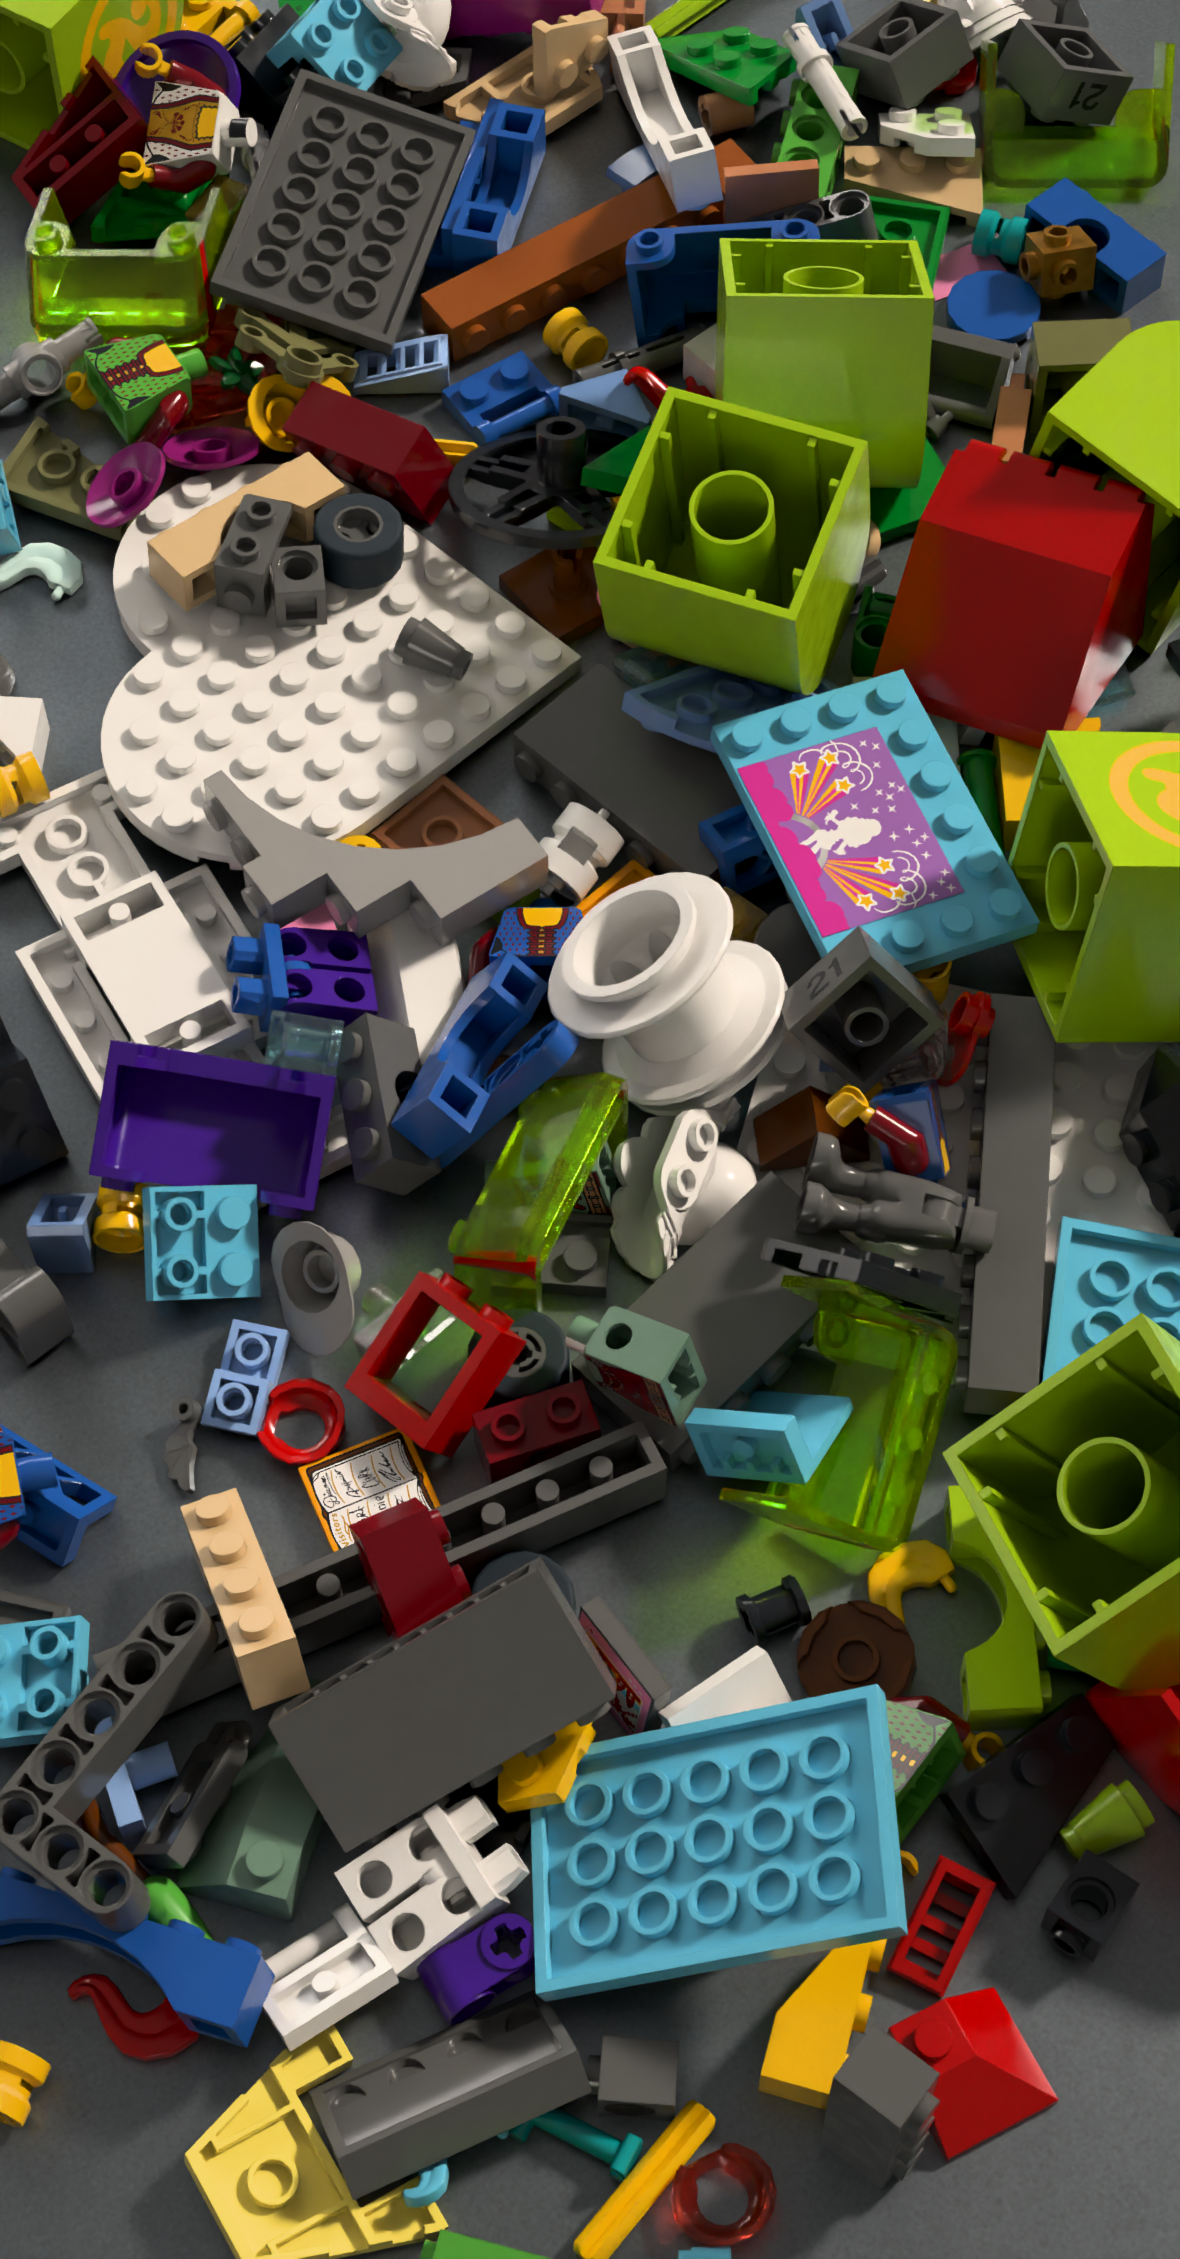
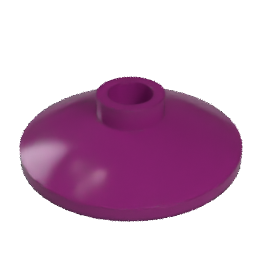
M231 427L201 428L178 434L169 439L163 446V454L165 460L169 463L185 469L200 471L201 475L210 471L235 467L252 459L260 451V440L252 432Z
M138 442L123 448L112 456L97 473L89 488L86 498V513L89 519L101 528H113L128 522L146 509L152 502L164 476L165 457L162 451L150 442Z

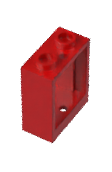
M419 1271L344 1387L423 1449L452 1458L473 1426L472 1413L484 1409L495 1389L499 1386L527 1342L510 1330L514 1320L506 1313L487 1302L481 1308L469 1298L473 1293V1289L458 1278L444 1272L441 1279ZM441 1305L479 1333L482 1338L433 1413H431L394 1385L391 1380Z

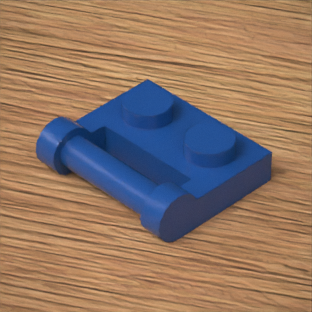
M522 350L441 390L442 404L478 446L513 434L548 415L552 417L559 416V392L561 388L557 385L553 386Z

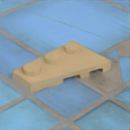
M844 145L843 191L862 190L869 196L951 208V214L966 217V225L976 227L983 210L981 148H975V157H934L914 153V147Z

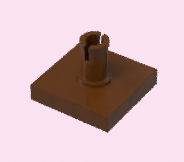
M596 547L565 550L544 549L499 575V588L510 601L566 645L571 644L604 624L602 609L597 600L598 588L593 567V560L598 551Z

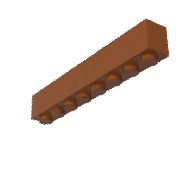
M731 138L714 146L722 194L723 167L756 164ZM657 175L422 293L423 328L429 335L448 334L449 358L456 362L472 353L479 352L485 346L511 333L520 331L524 326L550 313H555L567 304L589 293H594L601 287L626 275V247L632 236L648 228L723 224V200L710 203L702 210L677 212L660 175Z

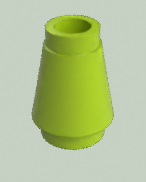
M1126 1780L1117 1787L1110 1783L1068 1823L1067 1827L1059 1831V1835L1070 1854L1078 1862L1086 1848L1099 1855L1146 1836L1144 1829L1153 1824L1155 1820L1141 1795Z

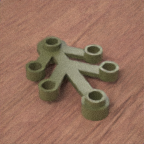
M245 305L238 307L233 322L239 329L234 341L235 345L248 353L260 354L263 351L277 362L276 367L283 374V380L288 384L306 389L312 381L320 384L324 375H330L345 383L354 381L359 367V363L352 358L357 346L356 344L333 336L308 340L307 327L278 317V320L286 326V332L268 319L262 311ZM320 355H327L330 358H322Z

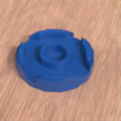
M1000 270L978 271L964 276L952 286L946 303V319L950 329L954 328V330L1016 345L1018 341L1026 338V341L1030 339L1032 322H1039L1041 314L1040 298L1032 285L1015 274Z

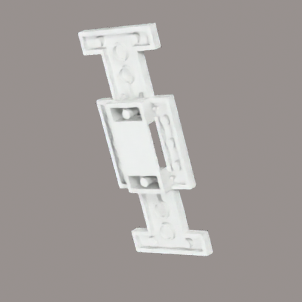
M104 768L49 792L51 798L37 805L30 802L19 806L16 813L2 819L0 817V875L22 865L60 931L15 951L18 964L99 1104L110 1040L128 1042L129 1040L90 976L89 969L93 972L129 1033L131 1042L268 1064L260 1050L294 1034L283 1031L279 1027L276 1033L260 1032L258 1016L232 1013L230 998L235 977L253 978V974L228 972L225 958L232 936H252L206 863L164 883L156 870L150 872L119 821L126 818V816L119 809L110 793ZM342 1104L333 1107L331 1110L320 1179L352 1164ZM257 1200L258 1210L269 1205Z

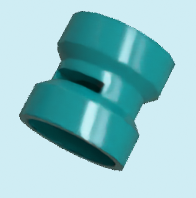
M984 208L976 226L972 243V254L986 258L993 254L1000 256L1005 263L1018 265L1020 255L1025 249L1026 233H1029L1030 219L1018 216L1006 219L1002 218L998 211Z

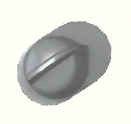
M309 1221L293 1222L280 1230L273 1241L271 1253L272 1268L278 1286L284 1321L291 1338L300 1349L311 1355L327 1356L341 1349L351 1334L355 1319L353 1294L360 1284L362 1273L360 1259L354 1247L345 1238L336 1235L335 1232H327L323 1227Z

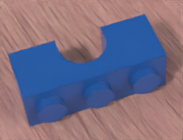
M1063 178L1026 204L1024 218L1030 219L1029 233L1044 231L1046 227L1051 225H1063L1066 227L1079 225L1097 245L1093 289L1089 291L1120 315L1161 287L1167 253L1160 249L1155 242L1148 240L1127 224L1122 217L1115 215L1095 200L1087 191L1082 190L1068 178Z

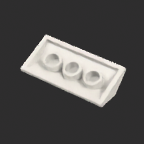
M408 909L366 935L372 967L370 974H373L378 1005L377 1016L414 1028L421 1066L423 1067L466 987L456 938L441 945L430 930L423 932L417 926ZM347 924L348 931L353 932L352 929H351V928L349 927V925ZM411 1083L399 1092L410 1089L413 1083Z

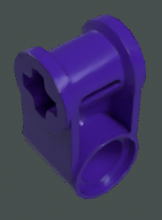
M503 1913L495 1916L461 1939L437 1949L417 1966L416 1971L448 2025H456L474 2016L488 2006L495 1998L528 1979L535 1972L534 1929L526 1918L515 1913ZM509 1938L514 1945H520L521 1955L511 1959L510 1955L506 1952L501 1953L499 1943Z

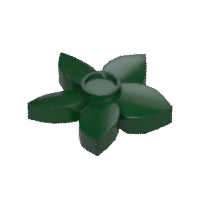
M235 345L229 351L227 360L215 356H210L208 363L215 370L224 374L220 381L222 390L233 389L237 386L239 391L250 395L252 388L258 383L257 378L265 367L253 360L243 362L242 355Z

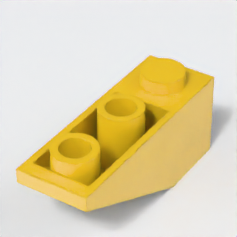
M887 1939L832 1949L776 2012L760 2074L758 2091L826 2110L833 2077L849 2056L846 2053L851 2032L855 2031L863 2034L865 2032L873 1996L861 1993L866 1971L879 1973Z

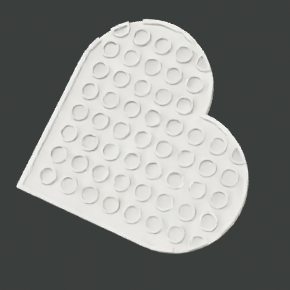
M248 464L210 471L186 479L153 500L133 520L119 544L113 568L114 596L121 617V624L131 642L144 658L125 675L107 705L101 728V755L104 772L108 780L110 793L119 809L143 835L173 854L197 863L202 857L229 863L230 870H243L242 865L231 848V838L224 829L217 832L207 820L202 809V804L207 802L203 782L207 777L222 770L249 799L279 820L315 836L340 842L349 836L366 835L426 789L442 774H446L581 670L582 656L404 521H402L404 526L403 561L401 569L390 581L375 588L356 590L340 587L325 578L326 625L277 628L271 565L269 568L271 605L266 617L245 612L239 613L231 609L218 607L216 595L186 612L150 577L147 541L156 537L160 532L171 529L196 515L201 509L210 507L237 492L242 486L251 484L271 473L280 464ZM337 478L345 485V495L353 493L366 494L357 487ZM283 536L278 547L314 545V542L311 540L305 543L292 537ZM410 617L420 621L427 618L462 645L465 650L473 653L471 664L461 681L402 663L403 658L393 653L398 636Z

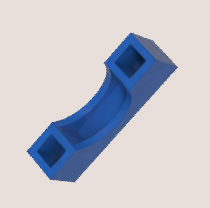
M500 102L488 134L486 162L479 192L474 202L463 200L451 233L453 270L455 275H460L511 249L546 153L545 110Z
M509 950L474 975L395 1115L391 1126L432 1160L468 1136L491 1096L481 1088V1083L486 1073L504 1047L531 1020L548 988V983Z

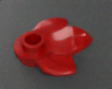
M965 991L955 1002L948 1021L939 1033L940 1039L952 1046L947 1065L937 1079L938 1086L948 1087L961 1079L970 1064L978 1038L984 1039L991 1030L996 1011L994 1008H991V996L982 991L976 994Z

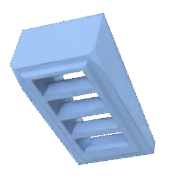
M448 334L430 335L395 343L391 356L370 349L354 352V359L359 363L354 378V395L441 393V390L449 387ZM368 367H377V375L368 376ZM387 367H396V370L387 372Z

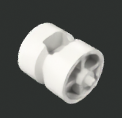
M570 802L552 826L555 836L553 838L544 837L539 844L548 854V883L540 890L543 895L549 897L554 890L573 902L580 903L598 880L595 869L597 867L606 868L624 845L622 836L606 821L610 815L607 810L602 808L596 814L581 804Z

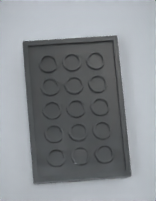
M301 68L211 278L209 293L391 356L458 185L477 130Z

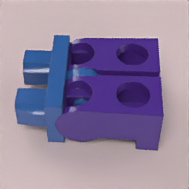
M263 923L258 938L232 936L225 957L227 971L253 974V978L235 977L230 998L232 1013L258 1016L260 1032L276 1033L279 1027L283 1031L290 1033H303L310 1030L338 1033L365 1013L377 1016L378 1005L373 974H370L372 967L367 935L358 938L351 931L297 927L280 929L279 924Z

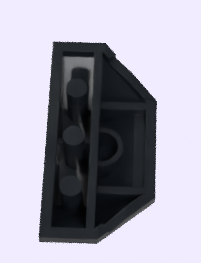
M1165 1044L1158 1047L1137 1072L1119 1137L1123 1142V1150L1127 1159L1137 1167L1149 1189L1153 1206L1159 1213L1163 1214L1170 1229L1180 1234V1057L1174 1055L1173 1049Z

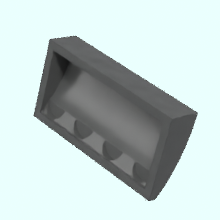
M535 1989L308 2090L353 2200L592 2092L576 2046L550 2001L545 2002L536 1995Z

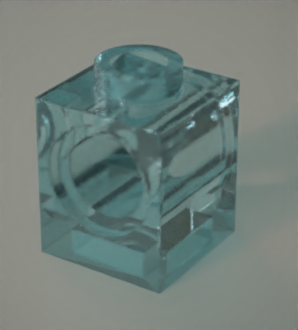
M272 1009L264 1064L336 1076L345 1021Z

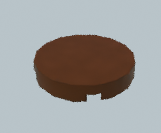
M865 1600L847 1601L848 1603L839 1604L835 1607L830 1606L818 1612L803 1630L796 1651L799 1679L809 1698L878 1684L884 1691L886 1700L894 1697H906L910 1692L917 1670L915 1646L903 1621L886 1607Z

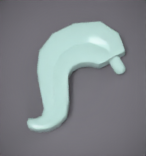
M50 542L30 543L22 547L21 551L13 552L0 562V591L9 588L26 576L37 575L47 582L49 588L54 589L51 595L52 599L59 601L64 593L72 595L83 584V565L67 548Z

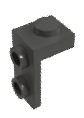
M245 494L214 563L218 607L231 609L239 613L245 612L266 617L271 605L269 568L291 518V503L252 494Z

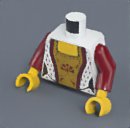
M149 42L142 43L139 51L144 55L151 56L156 63L149 66L140 61H135L134 67L137 74L142 78L148 79L155 77L157 74L164 76L163 81H155L144 156L142 158L141 155L132 151L121 154L119 165L124 168H133L136 170V173L120 172L119 182L127 189H135L144 181L148 182L150 188L188 194L211 181L213 177L227 175L232 169L235 147L255 146L258 137L257 125L253 118H240L239 110L227 98L225 90L204 74L175 60L167 63L162 60L163 55L157 45Z

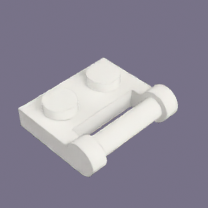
M347 1902L330 1912L331 1920L265 1960L274 1973L275 1979L263 2004V2010L290 2052L399 1983L393 1967Z

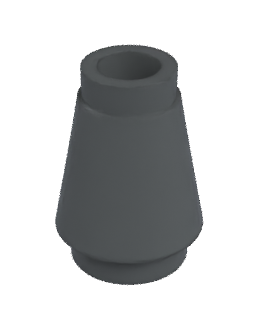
M410 617L401 630L393 651L394 654L403 658L402 663L449 678L452 677L458 681L462 680L473 659V653L465 650L462 645L427 618L420 621Z

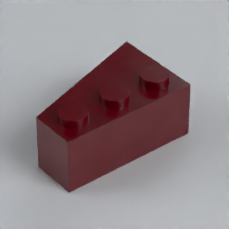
M414 1497L349 1525L369 1586L375 1592L383 1612L381 1620L385 1632L388 1636L392 1635L393 1640L472 1596L470 1586L460 1565L457 1564L450 1567L443 1546L451 1543V1538L438 1509L429 1512L428 1508Z

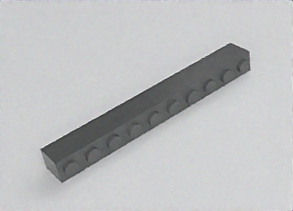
M639 1420L439 1506L435 1509L439 1510L451 1538V1543L443 1546L450 1567L459 1564L468 1583L474 1581L487 1563L503 1554L521 1551L539 1553L667 1497V1467L643 1421ZM355 1543L273 1578L296 1635L301 1656L382 1621L381 1616H383V1612L375 1592L369 1586ZM215 1603L204 1608L217 1626L219 1633L218 1645L210 1658L162 1717L241 1683ZM195 1620L183 1622L177 1627L174 1636H181L190 1631ZM121 1644L92 1656L98 1672ZM149 1668L141 1672L137 1676L134 1685L147 1682L152 1678L156 1668Z

